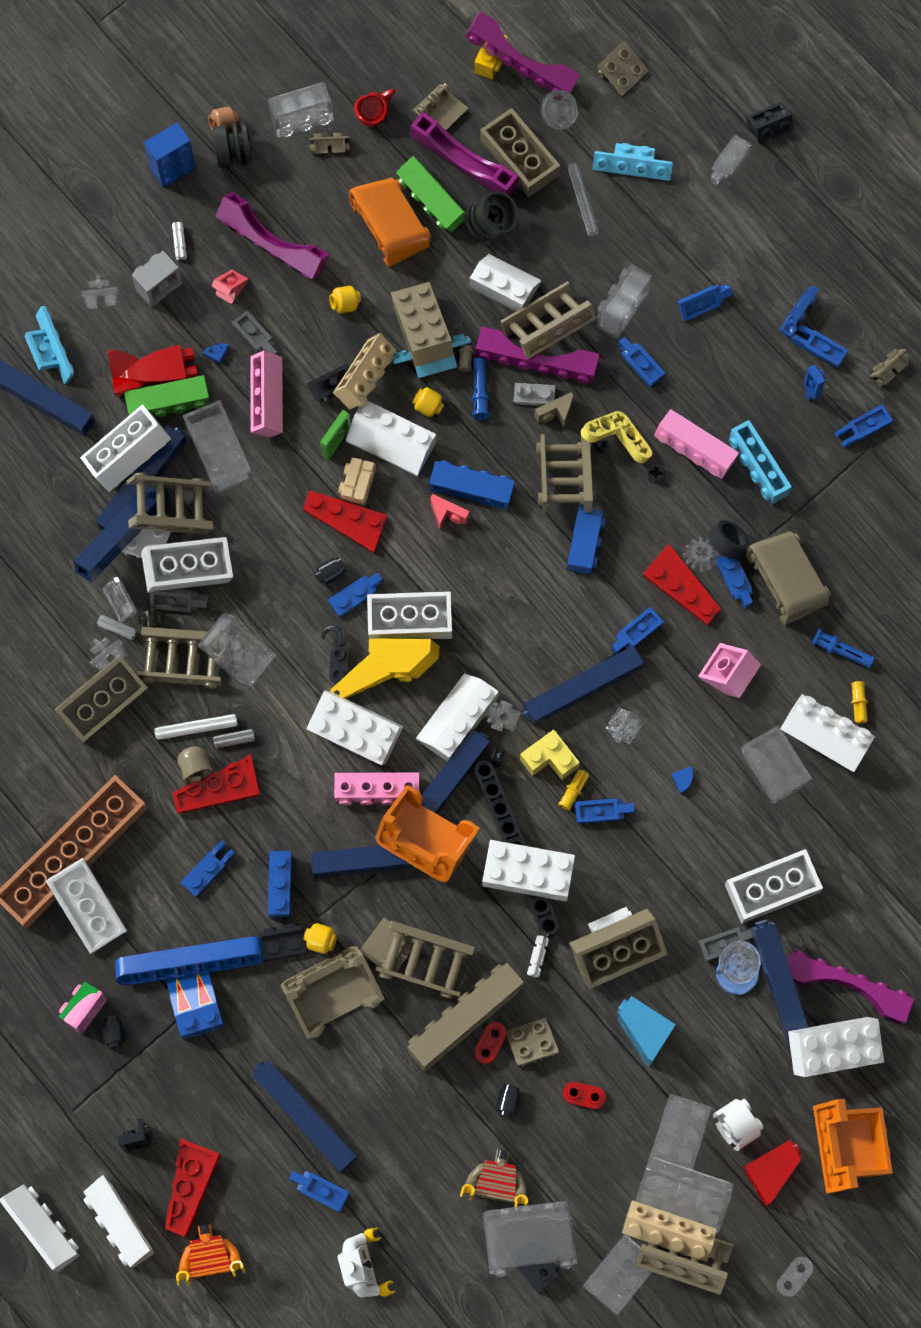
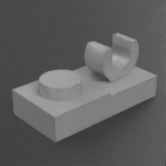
M515 383L513 404L543 406L554 401L555 385Z

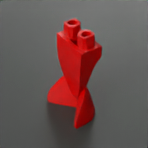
M181 345L155 351L141 359L120 350L107 351L116 398L125 395L124 392L136 390L145 384L160 385L198 377L196 366L185 367L184 364L195 361L193 348L181 349Z

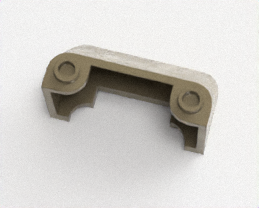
M791 531L748 546L745 555L750 565L755 563V570H759L777 602L776 607L777 609L780 608L783 614L779 618L784 626L827 606L829 597H831L827 586L822 585L801 548L799 536Z
M357 946L349 947L285 980L281 984V988L307 1039L321 1036L325 1029L324 1024L361 1005L370 1009L375 1008L384 1000L380 988Z

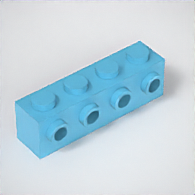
M748 420L731 429L729 443L734 450L739 452L740 461L743 466H747L750 470L753 482L758 483L761 487L760 491L763 498L769 500L772 505L788 496L792 487L751 422Z

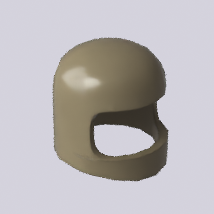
M192 746L186 748L178 755L177 763L181 768L182 779L186 785L199 781L213 772L208 756L201 747ZM203 770L200 776L188 778L190 775Z

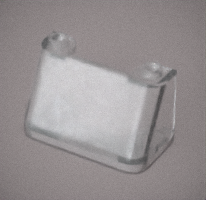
M563 1201L497 1209L483 1213L489 1274L501 1277L506 1276L507 1272L513 1267L553 1262L556 1265H560L563 1269L571 1268L574 1264H577L570 1202Z

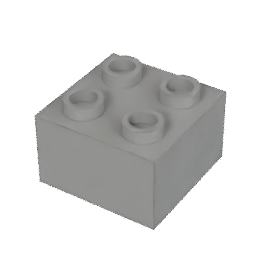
M164 251L154 254L149 262L144 266L137 267L132 274L136 291L151 308L182 284L178 266Z

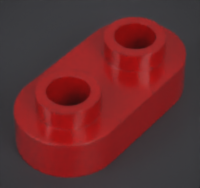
M492 1022L488 1024L476 1046L475 1057L482 1064H489L495 1060L506 1038V1029L501 1023ZM497 1030L500 1035L494 1038L491 1035L492 1031ZM483 1050H488L490 1055L484 1057L481 1053Z
M570 1082L563 1089V1098L571 1105L596 1110L601 1108L606 1101L605 1092L599 1087ZM576 1089L578 1095L575 1097L571 1096L570 1090ZM597 1094L599 1096V1100L593 1101L591 1099V1095Z

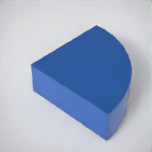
M219 343L207 347L202 355L221 364L230 346L225 343Z
M691 766L671 775L679 794L685 792L692 782L693 770Z

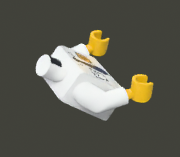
M377 1227L367 1229L364 1234L361 1233L345 1240L343 1252L338 1255L345 1286L352 1289L357 1296L362 1298L378 1296L379 1294L382 1297H387L395 1292L388 1289V1286L393 1284L392 1281L389 1280L379 1286L376 1282L366 1242L369 1243L381 1239V1236L374 1237V1231L378 1229Z

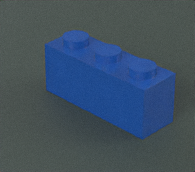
M579 506L567 570L591 575L592 568L596 569L598 556H595V551L600 549L602 537H598L599 531L604 530L606 518H602V510L592 509V513H584V507Z
M270 851L268 916L270 919H291L292 853L291 851Z

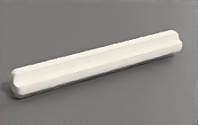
M235 714L157 727L155 728V737L159 740L237 726V717Z

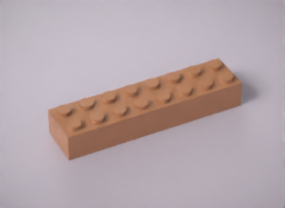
M114 775L0 888V905L27 930L57 900L46 880L81 858L90 867L148 809L146 804Z

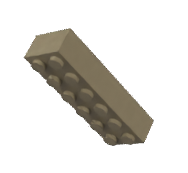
M508 963L503 966L501 964L497 965L491 971L492 974L487 980L482 978L475 984L473 992L470 994L468 992L464 993L458 999L459 1002L454 1008L449 1006L441 1013L442 1017L437 1022L435 1020L431 1021L425 1027L426 1030L421 1036L416 1034L408 1041L407 1049L409 1055L424 1072L523 989L524 982Z

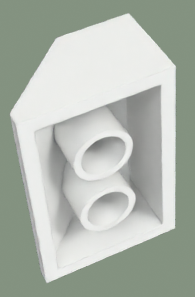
M490 254L478 263L470 277L471 289L515 311L529 304L541 283L540 279Z

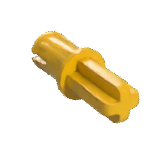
M862 681L851 683L853 695L851 704L854 706V718L858 724L867 722L866 704L868 700L865 699V683Z
M578 770L571 784L566 786L567 791L558 803L560 807L568 811L571 810L578 795L581 796L582 794L580 791L589 778L588 773Z

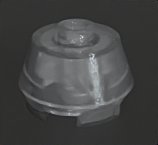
M554 90L548 93L541 103L540 113L543 121L551 128L557 130L570 127L578 116V108L574 96L563 90Z
M746 941L731 942L723 949L719 956L720 971L730 982L736 984L747 983L754 979L759 972L760 955L757 949Z

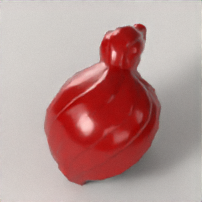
M392 88L381 94L371 92L369 95L361 96L354 105V111L358 120L363 125L375 127L384 122L389 113L388 103L394 95L395 89Z

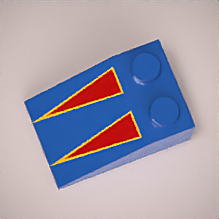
M209 973L166 979L174 1015L183 1040L224 1027Z

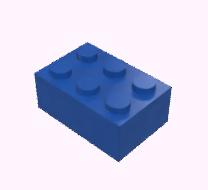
M178 122L143 142L150 170L162 187L173 184L177 178L191 173L196 168L191 141Z

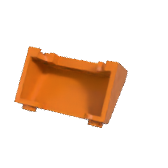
M388 178L356 186L349 190L350 205L354 212L357 211L358 215L362 216L376 239L379 250H382V253L386 255L383 260L388 268L430 247L429 239L431 234L427 227L423 228L403 195L402 186L398 180Z
M406 785L383 816L375 839L387 851L436 880L447 882L472 844L480 827L466 820L460 821L457 826L422 806L423 797L417 789Z

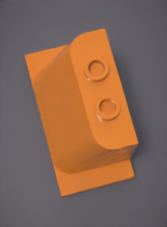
M837 1099L813 1106L826 1194L858 1188L857 1178L893 1173L882 1107L846 1110L845 1099Z

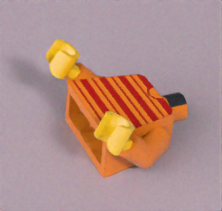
M211 1224L198 1226L200 1239L190 1241V1245L185 1248L180 1260L176 1280L179 1286V1282L185 1279L187 1286H189L190 1278L194 1279L226 1272H232L233 1276L236 1277L235 1271L237 1269H242L243 1274L246 1270L241 1262L238 1249L229 1239H223L221 1235L213 1237Z

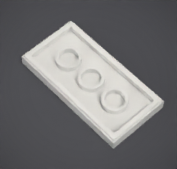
M83 858L46 880V883L90 954L127 931Z

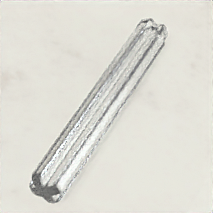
M577 163L569 164L568 171L587 234L589 236L598 234V228L579 165Z

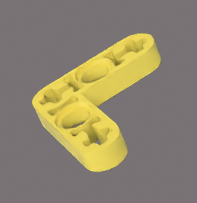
M615 411L589 421L581 429L582 437L588 442H596L616 434L633 459L638 463H645L652 456L651 448L623 412ZM601 423L606 425L609 430H606ZM626 434H629L634 440L629 439Z

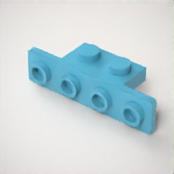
M616 143L614 154L595 151L592 169L669 181L671 179L673 163L655 160L654 148Z
M41 306L36 314L41 330L27 332L25 339L38 370L57 368L63 383L67 384L74 374L73 366L67 359L66 350L59 340V333L54 328L51 314L47 311L46 306Z
M464 334L452 337V347L471 342V339L468 336H464ZM400 351L395 353V357H392V363L397 364L411 360L410 352ZM452 356L417 366L415 369L417 377L421 378L456 368L457 364L455 357Z

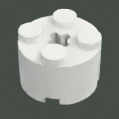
M735 1099L713 1114V1118H718L719 1122L716 1123L720 1134L729 1145L731 1143L736 1145L733 1148L736 1151H739L760 1137V1131L763 1129L760 1120L754 1118L750 1112L751 1107L745 1099L741 1101Z

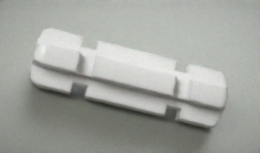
M174 222L172 228L176 259L185 260L187 254L183 223Z
M537 936L535 941L537 946L533 949L530 960L532 965L529 966L527 975L536 978L540 976V966H542L544 961L545 947L548 945L549 938Z

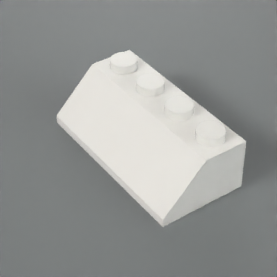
M366 401L364 405L358 408L354 415L346 442L418 476L436 444V434Z
M464 673L415 740L448 762L472 729L475 730L498 699V691L483 680Z
M104 1175L98 1178L84 1191L86 1198L83 1200L90 1210L94 1208L98 1215L95 1217L97 1223L101 1228L105 1227L109 1232V1235L106 1237L113 1248L117 1246L121 1253L118 1256L124 1266L129 1265L131 1268H134L155 1253L110 1180Z
M22 1185L1 1197V1204L53 1271L60 1272L80 1256L77 1252L79 1249L78 1245L72 1238L68 1240L63 1233L66 1230L59 1221L54 1222L50 1215L53 1213L45 1203L41 1205L38 1202L37 1198L39 1195L32 1186L28 1188Z

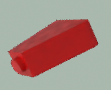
M790 1140L743 1167L764 1206L769 1205L801 1160L799 1155L802 1153L796 1143L792 1144Z

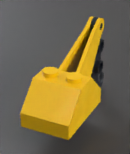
M336 625L327 626L321 634V639H325L326 634L330 631L337 634V641L330 655L329 677L334 683V687L330 692L345 699L393 677L401 682H411V679H418L439 659L440 646L431 639H369L370 654L349 672L350 653L345 642L343 630Z

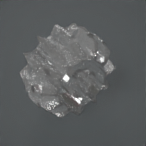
M702 537L699 538L698 542L692 539L691 545H686V552H684L683 557L687 558L686 565L693 564L692 571L699 567V571L702 573L704 567L707 570H711V565L717 564L716 558L719 556V553L710 545L709 539L706 542H703Z

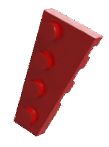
M309 491L303 507L305 513L323 524L334 528L341 535L343 534L352 539L354 543L365 547L372 554L375 553L387 520L386 514L314 491Z
M670 544L664 548L643 573L644 578L706 626L720 612L721 608Z
M251 754L236 763L233 762L227 765L226 768L220 771L213 772L207 777L173 792L177 814L260 796Z
M180 1138V1149L176 1160V1173L172 1184L173 1191L169 1201L165 1229L187 1238L221 1154Z

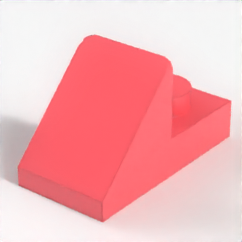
M231 269L214 279L212 287L217 289L216 295L232 304L246 285L248 278Z
M432 494L431 506L439 529H441L447 516L454 523L466 525L469 519L468 510Z

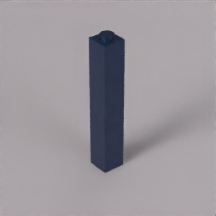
M0 360V388L78 434L85 436L95 421L93 413Z
M167 426L165 431L171 440L140 465L128 479L135 473H146V476L161 477L185 446L184 433L176 427L173 429ZM127 480L96 520L99 529L103 531L137 496L136 485H127Z
M146 486V513L149 516L157 515L156 487ZM164 488L165 506L169 503V491L167 488ZM137 496L74 560L75 573L92 583L142 531V529L129 528L128 520L138 513Z
M633 645L525 702L524 710L522 711L523 716L527 722L531 721L533 726L643 669L644 662Z
M472 729L422 794V806L438 814L489 748L490 741H488L487 735Z
M380 845L311 853L314 878L414 867Z
M762 920L755 923L756 926L750 929L789 1051H791L788 1031L808 1028L776 925L771 921Z
M262 1061L253 1069L255 1072L252 1074L253 1078L340 1173L345 1171L357 1159L352 1151L269 1061L265 1063Z

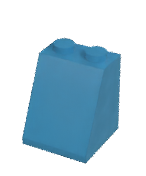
M631 996L629 1000L624 999L618 1008L617 1014H619L617 1021L644 1063L650 1067L676 1024Z

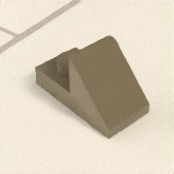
M570 392L535 409L537 422H548L557 415L564 428L572 405L573 394Z

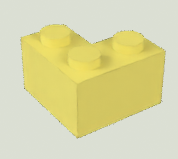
M552 730L520 754V761L532 776L548 764L561 780L579 768V761L555 730Z

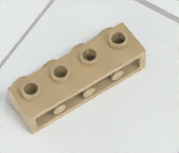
M381 333L367 340L333 392L349 410L365 404L367 395L376 387V381L384 375L385 372L383 370L393 361L392 356L396 349Z
M632 1200L622 1233L707 1262L713 1247L716 1228Z

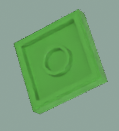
M342 410L320 441L322 457L327 460L331 458L349 432V413Z

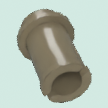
M462 345L458 350L460 353L458 370L470 372L474 350L470 345Z

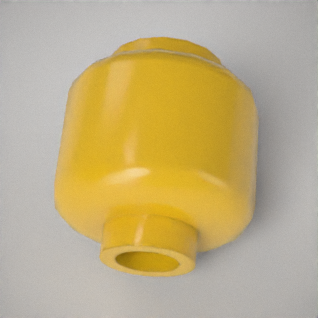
M352 286L335 288L330 295L332 309L340 314L355 311L358 303L361 302L360 293Z
M428 387L423 390L419 389L412 402L415 404V410L426 417H432L435 413L439 415L444 406L441 403L442 395Z
M315 923L311 929H306L304 941H307L306 944L309 950L326 954L335 947L337 935L334 934L333 928Z

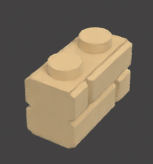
M351 458L350 464L346 463L344 469L346 479L345 482L340 483L338 490L342 501L362 507L366 505L376 470L375 463L357 458Z

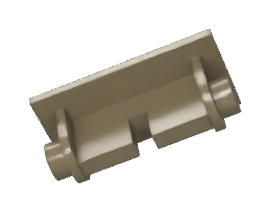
M344 132L333 133V137H325L324 133L313 134V138H309L310 141H314V144H310V152H314V154L328 153V146L332 145V153H346V151L350 150L349 142L345 143V139H349V136H345Z
M894 349L887 355L888 359L884 363L877 364L873 368L874 372L869 377H877L876 382L879 386L887 385L896 376L892 369L899 373L909 364L910 358L906 354L903 355L906 349Z

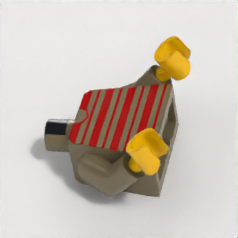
M496 1150L495 1161L486 1160L484 1164H478L468 1175L460 1193V1197H462L463 1193H468L470 1195L469 1200H472L473 1196L514 1203L515 1209H517L518 1204H524L525 1210L528 1208L527 1186L522 1173L516 1170L515 1165L507 1164L509 1151Z

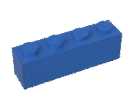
M442 460L441 462L435 461L429 482V490L508 510L515 481L507 476L498 477L488 471L482 470L478 472L468 466L462 465L458 467L452 465L451 462Z

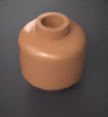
M222 107L211 112L208 122L212 131V126L225 125L228 133L232 132L233 124L236 123L237 125L239 123V117L237 112H234L231 107Z

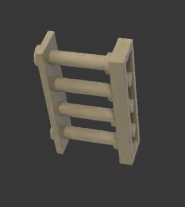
M567 281L502 319L500 322L506 337L515 333L521 339L519 342L524 356L530 359L596 320L592 304L588 300L581 305L573 300L574 295L570 283ZM566 303L572 310L562 315L556 308ZM549 313L555 320L545 325L539 318ZM532 323L538 330L528 335L522 328Z
M541 434L540 443H536V454L541 457L542 493H538V505H542L543 513H547V503L576 502L583 504L584 513H592L593 494L590 442L586 441L581 435V442H577V444L545 445V434ZM577 452V454H581V459H578V461H546L545 453ZM546 469H578V471H582V475L571 478H546ZM547 486H579V488H583V492H579V494L547 495Z
M135 473L127 480V485H136L138 510V513L128 520L129 528L202 535L213 530V521H206L203 518L202 492L211 486V482L203 481L201 478L187 480L146 476V473ZM145 486L156 487L157 515L149 516L146 513ZM164 488L175 489L176 517L174 518L167 517L165 514ZM183 490L194 491V519H186V516H184Z
M142 627L141 636L143 641L148 643L145 671H137V676L143 683L204 685L205 688L210 689L222 686L221 677L215 676L218 649L221 646L226 647L227 638L225 633ZM158 642H167L168 644L166 673L153 672L156 644ZM179 643L189 646L186 674H174L176 649ZM200 645H208L210 648L207 676L195 675L197 648Z
M390 921L388 929L393 931L392 935L394 937L384 968L377 966L375 968V971L380 972L379 976L390 980L394 976L441 991L440 996L453 999V995L460 997L461 993L454 991L453 988L463 957L465 958L466 954L473 955L475 947ZM408 935L413 937L414 945L403 975L392 971L402 938ZM427 941L433 943V948L435 949L425 981L413 978L422 945H425ZM449 948L454 950L453 954L455 956L444 988L433 984L442 952Z
M714 1238L713 1247L709 1255L710 1258H713L712 1267L700 1264V1259L691 1257L690 1260L679 1257L678 1252L670 1250L668 1253L656 1249L657 1245L648 1243V1246L642 1244L635 1266L721 1295L728 1274L720 1270L722 1262H728L734 1244Z

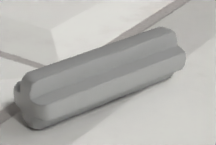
M101 615L98 619V626L129 640H134L137 630L105 615Z
M252 729L213 737L215 748L255 740Z

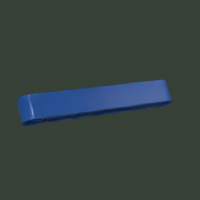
M246 937L120 957L115 961L116 982L120 985H132L258 965L264 960L262 940L258 937Z

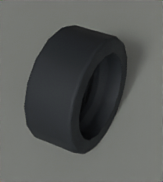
M728 520L718 522L709 533V540L714 549L729 559H738L750 544L745 531L739 525Z

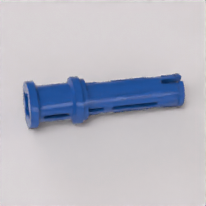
M476 358L473 360L474 394L472 402L474 403V412L472 417L477 420H484L490 417V412L488 411L490 397L486 389V359Z
M821 628L818 629L811 643L813 646L818 645L826 649L828 653L835 652L867 667V669L870 668L875 658L839 641L837 636L833 637L822 632Z

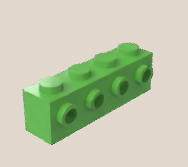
M412 156L396 172L400 177L398 181L405 188L409 187L413 191L411 195L418 203L422 201L425 204L423 209L430 216L434 214L438 219L436 223L443 231L447 229L453 232L465 220L466 212L417 158Z
M204 375L124 392L129 415L142 404L156 418H161L174 412L176 414L184 413L186 410L193 408L203 409L210 405Z

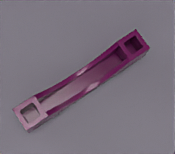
M481 11L474 18L465 34L470 43L476 46L479 45L485 49L487 54L498 57L502 60L503 64L515 68L520 75L531 78L535 81L536 85L548 89L557 98L565 99L580 74L564 64H542L524 57L506 40L498 22Z
M424 112L411 125V137L492 192H503L510 196L518 187V175L503 165L487 161L468 150L454 139L439 122Z
M234 192L223 197L215 217L220 219L224 225L231 226L237 230L238 234L248 237L255 245L265 248L272 256L285 261L287 266L300 271L304 277L314 279L321 275L330 254L314 244L296 245L279 239L260 223L248 201Z
M481 327L476 346V356L486 359V361L491 359L503 365H517L524 370L534 369L538 370L541 374L551 373L562 379H577L578 382L585 384L593 383L599 361L598 353L581 349L561 356L535 355L527 359L524 356L523 350L507 339L502 331Z
M796 950V952L792 951L787 962L794 984L804 986L810 983L830 982L848 986L867 998L883 1019L901 1026L906 1023L914 1001L913 998L909 997V993L901 990L895 992L890 990L888 985L877 982V984L872 983L864 975L857 974V976L849 974V970L840 966L836 968L831 967L823 959L816 958V960L808 958V954Z

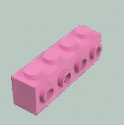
M267 351L251 356V433L270 438L283 433L282 357Z
M671 409L660 422L654 434V437L658 438L660 442L672 447L676 452L683 454L695 464L700 465L720 479L724 478L739 454L730 446Z
M335 773V802L345 806L352 805V802H360L361 805H373V802H381L382 805H392L406 785L420 792L419 773Z

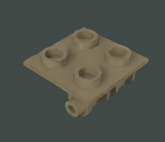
M623 41L597 65L599 68L598 75L601 78L605 76L621 96L649 72L626 41Z
M444 83L443 85L439 84L413 111L418 115L424 112L447 130L468 110V107L448 91L450 87Z
M386 918L381 920L360 949L366 958L381 968L385 966L394 937L392 935L393 931L388 929L390 921ZM405 935V938H402L392 971L397 972L411 953L414 945L413 937Z
M546 1017L506 1030V1036L517 1066L524 1067L526 1064L536 1063V1060L540 1059L542 1061V1058L554 1057V1054L559 1053Z

